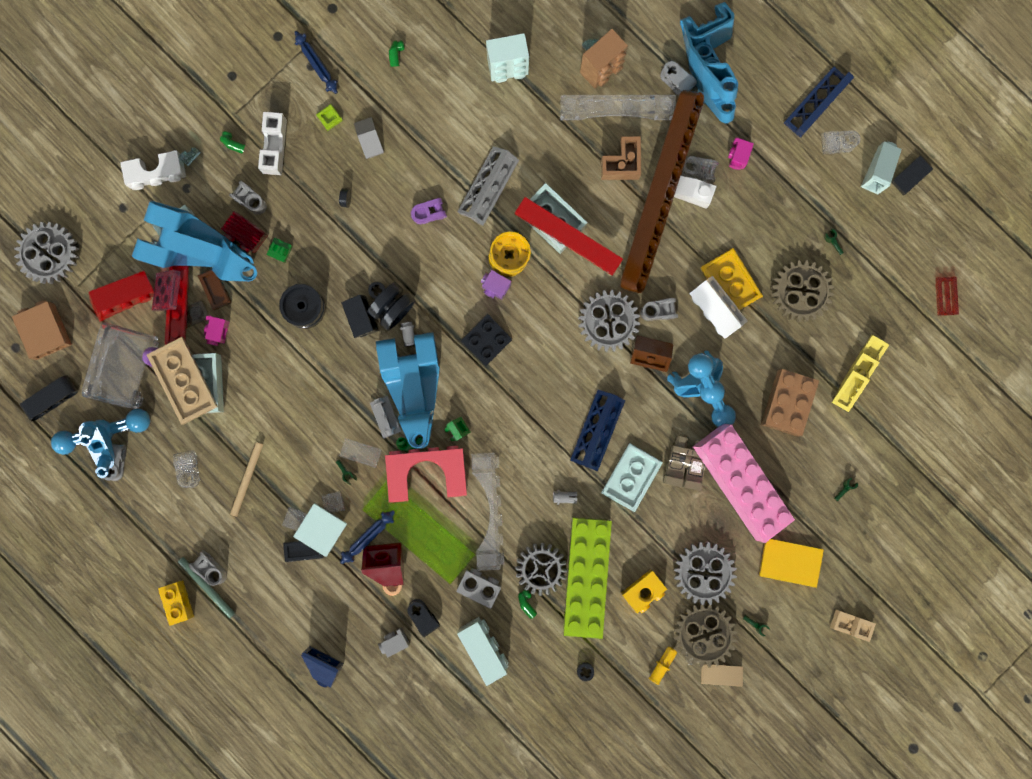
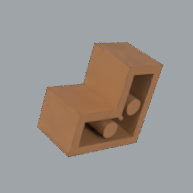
M641 136L621 137L619 142L620 156H602L601 180H639L641 176Z

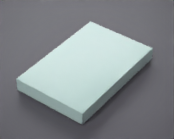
M629 443L601 493L635 512L663 462Z

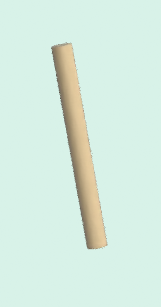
M255 443L230 512L232 516H238L263 447L262 443Z

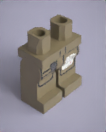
M677 436L674 446L671 445L663 483L702 491L705 464L694 448L693 450L686 448L688 438ZM695 440L694 445L697 444L700 440Z

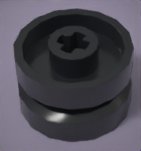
M393 282L382 291L367 312L375 320L381 318L380 324L387 331L393 329L408 314L416 302L409 293L402 295L403 288L396 282Z
M295 284L283 292L279 301V309L282 317L288 323L301 329H309L318 325L323 320L326 304L323 297L313 287L306 284Z

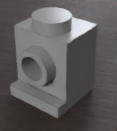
M402 627L397 629V634L393 631L385 635V640L378 644L381 653L386 654L387 658L410 645Z

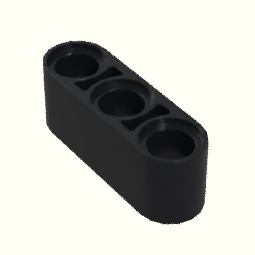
M65 375L24 400L20 407L29 421L32 422L76 395L78 390L69 376Z

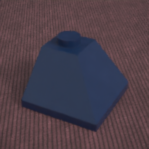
M309 646L301 655L309 672L318 685L324 688H331L344 663Z

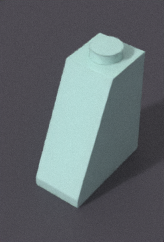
M884 141L879 145L861 187L875 194H879L888 188L902 149L898 148L893 142Z

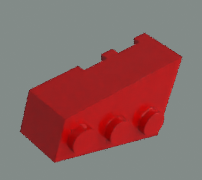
M145 271L88 292L90 303L99 322L130 309L134 305L148 302L154 296V290Z

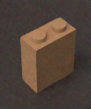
M43 300L37 302L35 307L21 309L17 312L18 314L12 316L29 359L39 360L72 345L54 303Z

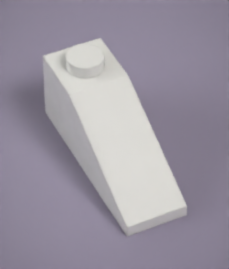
M680 176L674 197L707 209L711 203L716 186L698 179Z

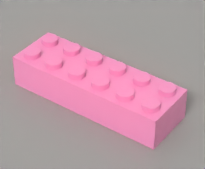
M731 424L719 426L693 446L756 541L766 543L795 520Z

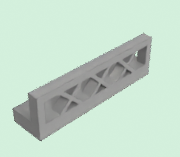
M493 146L457 212L483 226L519 159L508 150ZM497 153L500 154L499 158L496 161H494V158L497 155ZM491 171L489 176L485 178L486 173ZM481 187L480 192L476 194L477 189ZM472 204L471 209L467 212V207Z

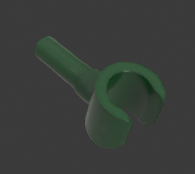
M831 229L830 232L833 237L831 238L825 233L824 239L826 242L832 243L839 255L844 252L836 240L837 232L835 229Z
M337 460L336 464L343 473L342 480L351 485L349 482L350 477L357 481V476L348 471L340 460Z
M852 478L846 479L843 483L844 487L834 499L838 502L849 490L856 489L858 482L851 487L849 482Z
M746 615L742 618L751 624L761 636H766L761 633L763 627L770 630L766 624L757 623Z

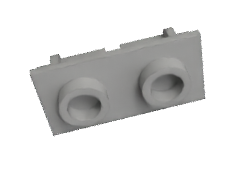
M388 396L378 398L370 403L383 439L401 432Z

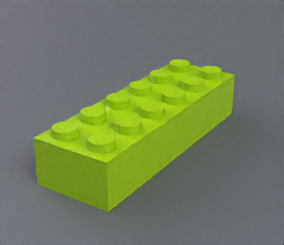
M572 517L563 623L564 636L603 639L611 520Z

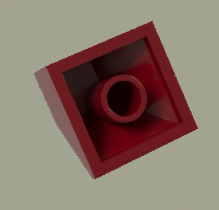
M402 542L366 546L363 549L362 574L384 587L404 585Z

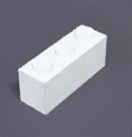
M713 276L689 293L692 296L693 302L703 310L704 316L713 323L717 333L723 336L724 339L748 321Z

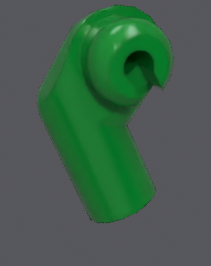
M402 40L393 41L389 49L390 67L400 66L398 51L405 49Z
M223 131L220 141L228 149L242 154L245 145L231 140L232 133Z
M404 437L396 440L397 448L401 451L408 452V450L419 449L412 447ZM422 437L415 440L417 445L422 444Z
M524 589L518 594L520 607L532 619L537 615V612L528 602V599L532 596L531 593Z

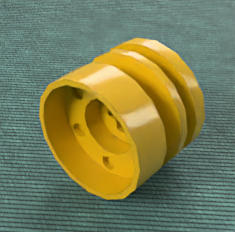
M511 231L504 232L497 236L491 244L488 256L489 264L501 276H516L523 271L530 259V245L521 234ZM506 254H512V259H505Z

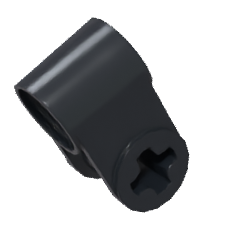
M414 599L410 602L407 613L424 638L441 626L424 601ZM414 605H415L416 607H418V606L421 607V608H420V612H418V611L413 612V611H412L413 608H414Z

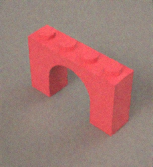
M448 446L447 450L439 451V447L428 448V452L412 449L408 450L409 453L401 454V451H391L389 455H385L389 503L409 501L408 473L414 465L423 461L436 463L443 470L446 479L447 498L467 496L463 449H459L458 446Z

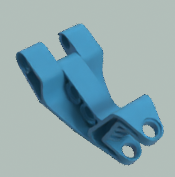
M726 2L715 5L717 16L715 21L710 20L707 24L703 23L698 27L694 20L688 16L680 20L689 69L697 82L698 91L703 93L705 104L721 122L729 123L735 117L736 104L734 100L737 98L738 81L729 64L720 63L713 50L731 39L733 34L735 15Z
M155 201L149 202L144 221L162 227L158 242L154 241L153 243L137 238L132 254L134 259L162 268L171 266L213 267L212 271L217 277L225 281L249 282L256 278L257 269L252 257L218 231L186 210ZM254 270L253 274L249 277L242 274V272Z
M434 333L414 335L416 354L399 357L397 354L395 338L376 341L380 373L399 411V423L409 444L414 448L423 449L430 442L440 372ZM421 434L423 442L417 445L415 438Z

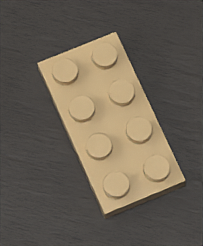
M183 337L147 354L181 425L218 407Z

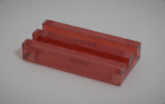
M957 277L935 278L938 316L959 315ZM942 282H944L946 312L943 310Z

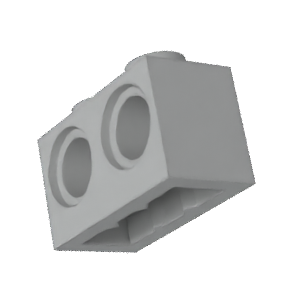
M474 568L471 570L467 569L456 592L491 609L501 589L500 581L490 576L487 579L481 576L482 572ZM474 578L477 585L470 588L466 585V580ZM490 586L494 589V593L491 596H486L483 593V589Z

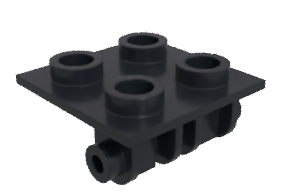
M487 313L460 341L487 366L512 341V338Z

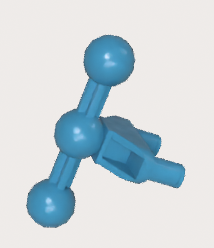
M704 351V354L693 355L689 360L688 370L690 374L682 379L677 372H672L675 377L671 374L668 375L667 380L674 386V392L678 396H701L706 403L712 404L714 410L711 417L715 426L734 424L736 413L732 407L725 405L722 400L725 388L719 382L723 372V362L720 359L714 358L709 351Z
M133 409L127 414L125 419L112 423L105 420L83 422L79 427L78 433L72 434L69 431L57 432L51 439V446L56 453L61 455L71 453L78 444L87 446L97 466L95 471L97 476L105 478L108 476V471L113 467L115 461L111 441L113 434L128 429L135 433H141L150 426V416L145 410Z

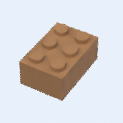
M611 29L583 54L580 73L594 89L599 85L600 87L604 86L609 81V76L613 73L616 75L622 70L628 45Z
M784 369L777 370L761 425L794 436H803L819 380Z

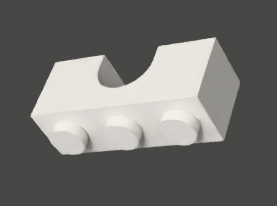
M263 112L262 132L264 134V148L260 150L258 169L263 174L282 175L287 119L283 113Z
M177 150L158 154L159 165L153 171H147L145 163L139 158L120 162L125 185L132 190H140L146 185L159 186L165 181H180L181 178L186 177L182 155Z

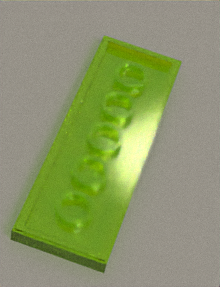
M387 481L362 509L375 521L382 518V511L390 512L394 510V523H386L384 529L449 584L455 580L475 556V553L410 498L406 502L389 503Z

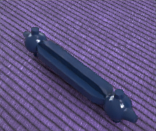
M295 31V45H301L302 52L320 79L326 83L325 90L337 94L338 81L331 79L330 72L312 45L306 42L307 34Z
M382 511V518L376 520L350 546L349 551L341 552L342 559L340 563H353L355 560L353 556L359 554L385 528L386 523H394L393 515L395 511Z

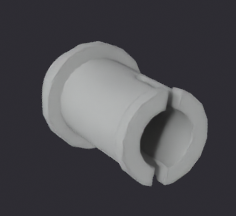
M412 322L401 324L400 330H402L404 347L415 345L413 330L415 325Z
M554 491L553 503H557V505L560 503L577 504V492Z

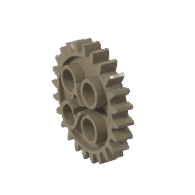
M798 260L796 261V266L793 262H790L789 268L784 266L782 267L783 272L779 271L776 273L779 278L773 279V282L777 285L771 287V289L776 290L771 297L777 298L773 304L779 303L780 306L777 308V311L783 309V317L790 314L789 320L796 317L797 322H800L803 317L804 321L808 322L809 316L812 320H815L816 314L822 316V310L827 311L829 309L825 304L832 303L828 298L834 296V293L829 292L834 286L828 284L832 278L826 279L825 277L828 271L821 272L823 266L816 269V262L809 266L808 260L804 261L803 265ZM791 276H795L798 279L797 285L791 283ZM810 279L816 280V288L810 286ZM803 287V291H817L819 295L809 292L802 295L801 291H787L786 288L799 290ZM788 295L795 297V304H791L788 301ZM808 297L814 299L815 304L813 307L808 305Z
M700 604V609L698 610L694 605L693 612L689 609L686 610L687 617L682 614L680 615L683 622H676L680 626V629H674V632L679 633V636L674 637V640L680 641L676 648L682 647L683 650L680 652V655L686 653L685 660L687 661L692 658V665H695L698 661L701 668L704 663H707L708 668H711V662L719 666L718 660L726 662L724 655L731 657L732 655L728 650L736 649L731 645L738 641L732 638V635L738 633L731 629L735 624H729L732 617L725 618L726 611L724 610L719 613L718 606L712 610L711 605H708L707 609H705L704 605ZM707 618H713L716 621L715 628L707 627ZM689 625L697 626L698 633L696 635L689 634ZM719 628L722 629L720 633L709 636V641L703 638L693 643L689 642L690 639L701 636L703 630L709 633ZM715 636H720L723 639L721 647L714 645L713 639ZM697 643L704 644L705 652L703 654L696 652L695 645Z

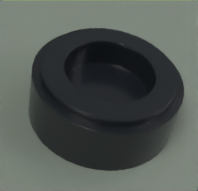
M342 188L339 194V205L348 208L351 203V189Z

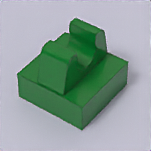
M274 237L266 255L285 263L293 246Z
M462 417L451 421L444 429L445 432L451 431L453 437L450 438L451 441H458L471 433Z

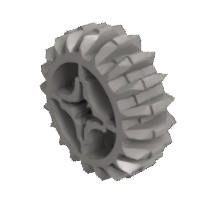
M535 543L533 544V551L526 547L528 554L520 553L524 559H517V562L522 564V566L515 567L516 570H521V573L516 574V577H523L519 584L522 585L526 582L527 585L524 588L526 591L530 586L532 587L531 594H534L536 589H539V596H542V590L546 589V594L549 595V588L552 587L553 591L556 592L555 584H558L560 587L563 585L559 581L560 578L566 580V576L562 575L561 572H567L568 569L561 566L566 565L567 562L566 560L560 561L564 557L562 553L558 556L556 555L558 548H555L552 552L550 551L552 548L551 544L547 546V549H544V543H541V549H537ZM544 553L553 558L542 562L536 554ZM531 558L535 567L526 575L525 566ZM536 561L539 563V565L542 564V566H547L545 568L546 576L544 575V573L541 574L540 572L539 574L538 572H536L538 570V565ZM557 563V574L552 580L548 571L552 565ZM542 577L547 584H536L531 579Z

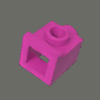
M735 138L731 145L733 147H731L728 158L731 159L729 167L736 170L744 169L748 163L754 143Z
M206 316V320L209 321V324H206L204 328L205 339H207L206 343L218 346V343L225 344L230 322Z

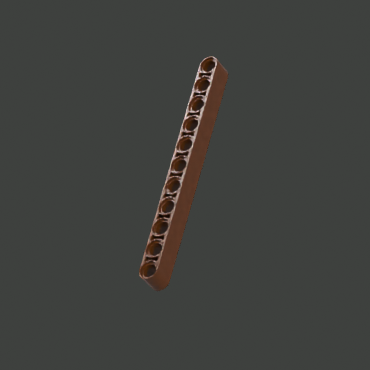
M683 90L679 95L621 278V287L624 290L642 293L646 287L703 107L704 95L702 92Z

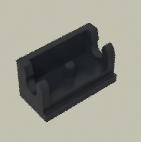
M357 295L341 302L354 338H361L379 331L375 319L367 313L370 305L365 295Z

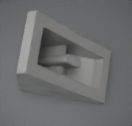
M372 117L354 123L366 159L383 154L384 151Z

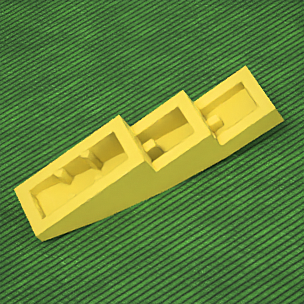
M871 334L841 383L832 403L847 412L850 411L870 381V376L880 363V358L889 346L887 342Z

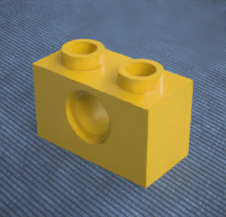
M650 569L621 592V594L636 613H643L650 608L649 604L653 600L658 601L665 596L667 588ZM643 588H649L650 594L646 598L640 596V591Z
M183 580L158 588L169 626L194 617Z

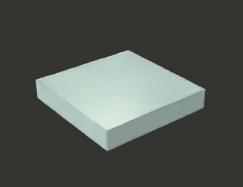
M314 503L293 537L327 557L347 523Z

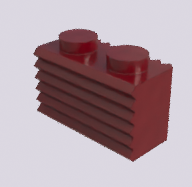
M233 211L226 223L221 227V230L225 232L224 237L231 242L236 240L241 243L239 247L247 253L250 251L256 253L268 237L264 231L236 211Z

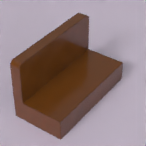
M637 335L630 364L667 372L672 360L673 344Z

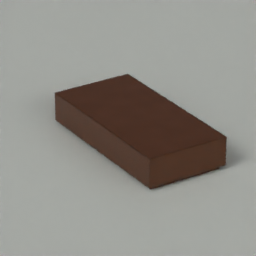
M212 269L197 275L214 311L232 303L222 280L217 277Z

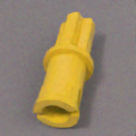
M669 646L666 648L661 659L656 661L657 665L648 678L657 685L660 684L667 670L670 671L669 667L677 655L675 649Z

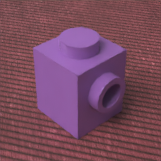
M493 270L489 274L486 272L481 280V283H483L482 289L485 290L483 293L491 298L495 296L502 300L511 286L510 280Z

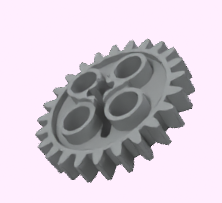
M40 222V227L33 224V230L26 228L28 234L21 233L20 235L23 240L16 241L20 244V247L14 248L19 251V254L14 257L20 259L16 265L23 266L20 271L26 273V277L32 278V281L38 282L40 280V283L43 284L46 281L53 284L54 279L61 282L60 276L67 278L66 272H73L70 266H77L73 259L79 258V256L74 254L79 248L73 246L77 243L76 240L71 239L73 234L67 233L68 229L61 228V225L57 223L54 225L51 222H48L47 225L44 222ZM48 236L47 242L43 244V238ZM36 242L41 248L46 249L49 254L59 259L60 263L58 264L53 258L48 257L45 252L35 247L34 243ZM63 247V252L58 255V249ZM36 251L35 258L31 259L32 252ZM51 262V268L46 270L47 263Z
M603 290L602 296L595 293L596 299L591 296L589 297L590 304L584 302L583 305L587 309H580V312L584 314V316L578 317V320L583 321L578 327L584 328L580 334H587L584 341L591 340V347L597 344L598 351L602 346L605 352L608 351L609 347L615 352L616 346L622 350V343L628 346L630 344L628 338L634 340L635 337L632 333L639 332L634 328L640 325V322L635 321L640 315L634 314L638 308L631 307L634 301L627 302V295L622 299L620 291L617 296L614 295L613 290H611L609 295H607L605 290ZM605 305L609 307V318L614 320L611 324L613 338L609 334V324L604 322L607 319ZM620 306L622 313L615 315L612 312V307ZM601 309L603 316L596 318L593 315V310ZM616 325H623L625 332L623 334L617 333L615 330ZM599 327L604 328L606 336H598L596 329Z
M698 542L697 548L694 544H691L692 550L684 548L685 556L679 554L682 560L675 561L679 565V568H673L674 571L678 572V575L673 577L679 580L676 586L683 587L680 590L681 594L687 592L686 599H690L693 596V603H696L698 599H700L701 605H704L705 600H707L709 605H712V599L719 603V596L725 599L724 592L731 593V590L728 588L729 585L735 586L731 582V579L737 578L736 575L732 574L737 568L731 567V564L735 561L733 559L728 560L730 553L723 554L725 548L721 547L717 550L718 544L714 543L712 548L710 547V542H706L705 547H703L702 542ZM699 557L701 560L700 566L693 567L692 560ZM718 559L720 566L718 569L713 570L711 563L713 560ZM706 568L708 572L722 573V576L705 575L704 578L701 574L688 573V570L704 572ZM693 577H698V585L692 587L690 585V579ZM712 579H717L718 586L711 589L709 582Z

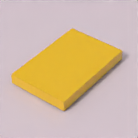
M734 248L700 267L706 279H709L711 276L715 278L739 310L763 297Z
M770 539L764 544L759 576L817 588L824 550Z

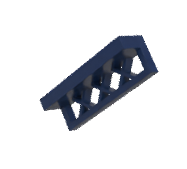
M833 67L787 118L784 124L801 138L851 82L854 76L850 72L845 76L837 68ZM832 74L841 80L838 85H830L829 77ZM818 89H826L827 97L825 99H817ZM806 103H814L815 111L805 113L804 105ZM793 117H802V125L799 129L790 122Z
M597 390L570 461L595 471L599 470L626 400ZM602 396L608 397L605 405L600 406ZM599 414V421L593 424L594 416ZM592 432L593 436L591 440L587 442L586 436L588 433ZM585 450L583 461L578 460L580 452Z

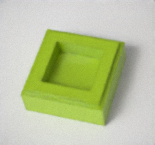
M332 104L316 114L327 131L343 121Z

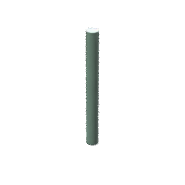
M182 557L178 563L230 619L235 612L206 581L190 569V563Z

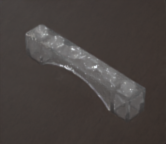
M561 95L560 120H582L603 116H633L652 120H672L676 107V95Z
M495 453L471 454L472 474L484 488L490 509L488 530L483 542L476 551L477 571L501 570V565H504V553H500V545H503V534H499V526H502V514H498V507L501 506V495H497V487H500V476H496V468H499V456L495 457Z

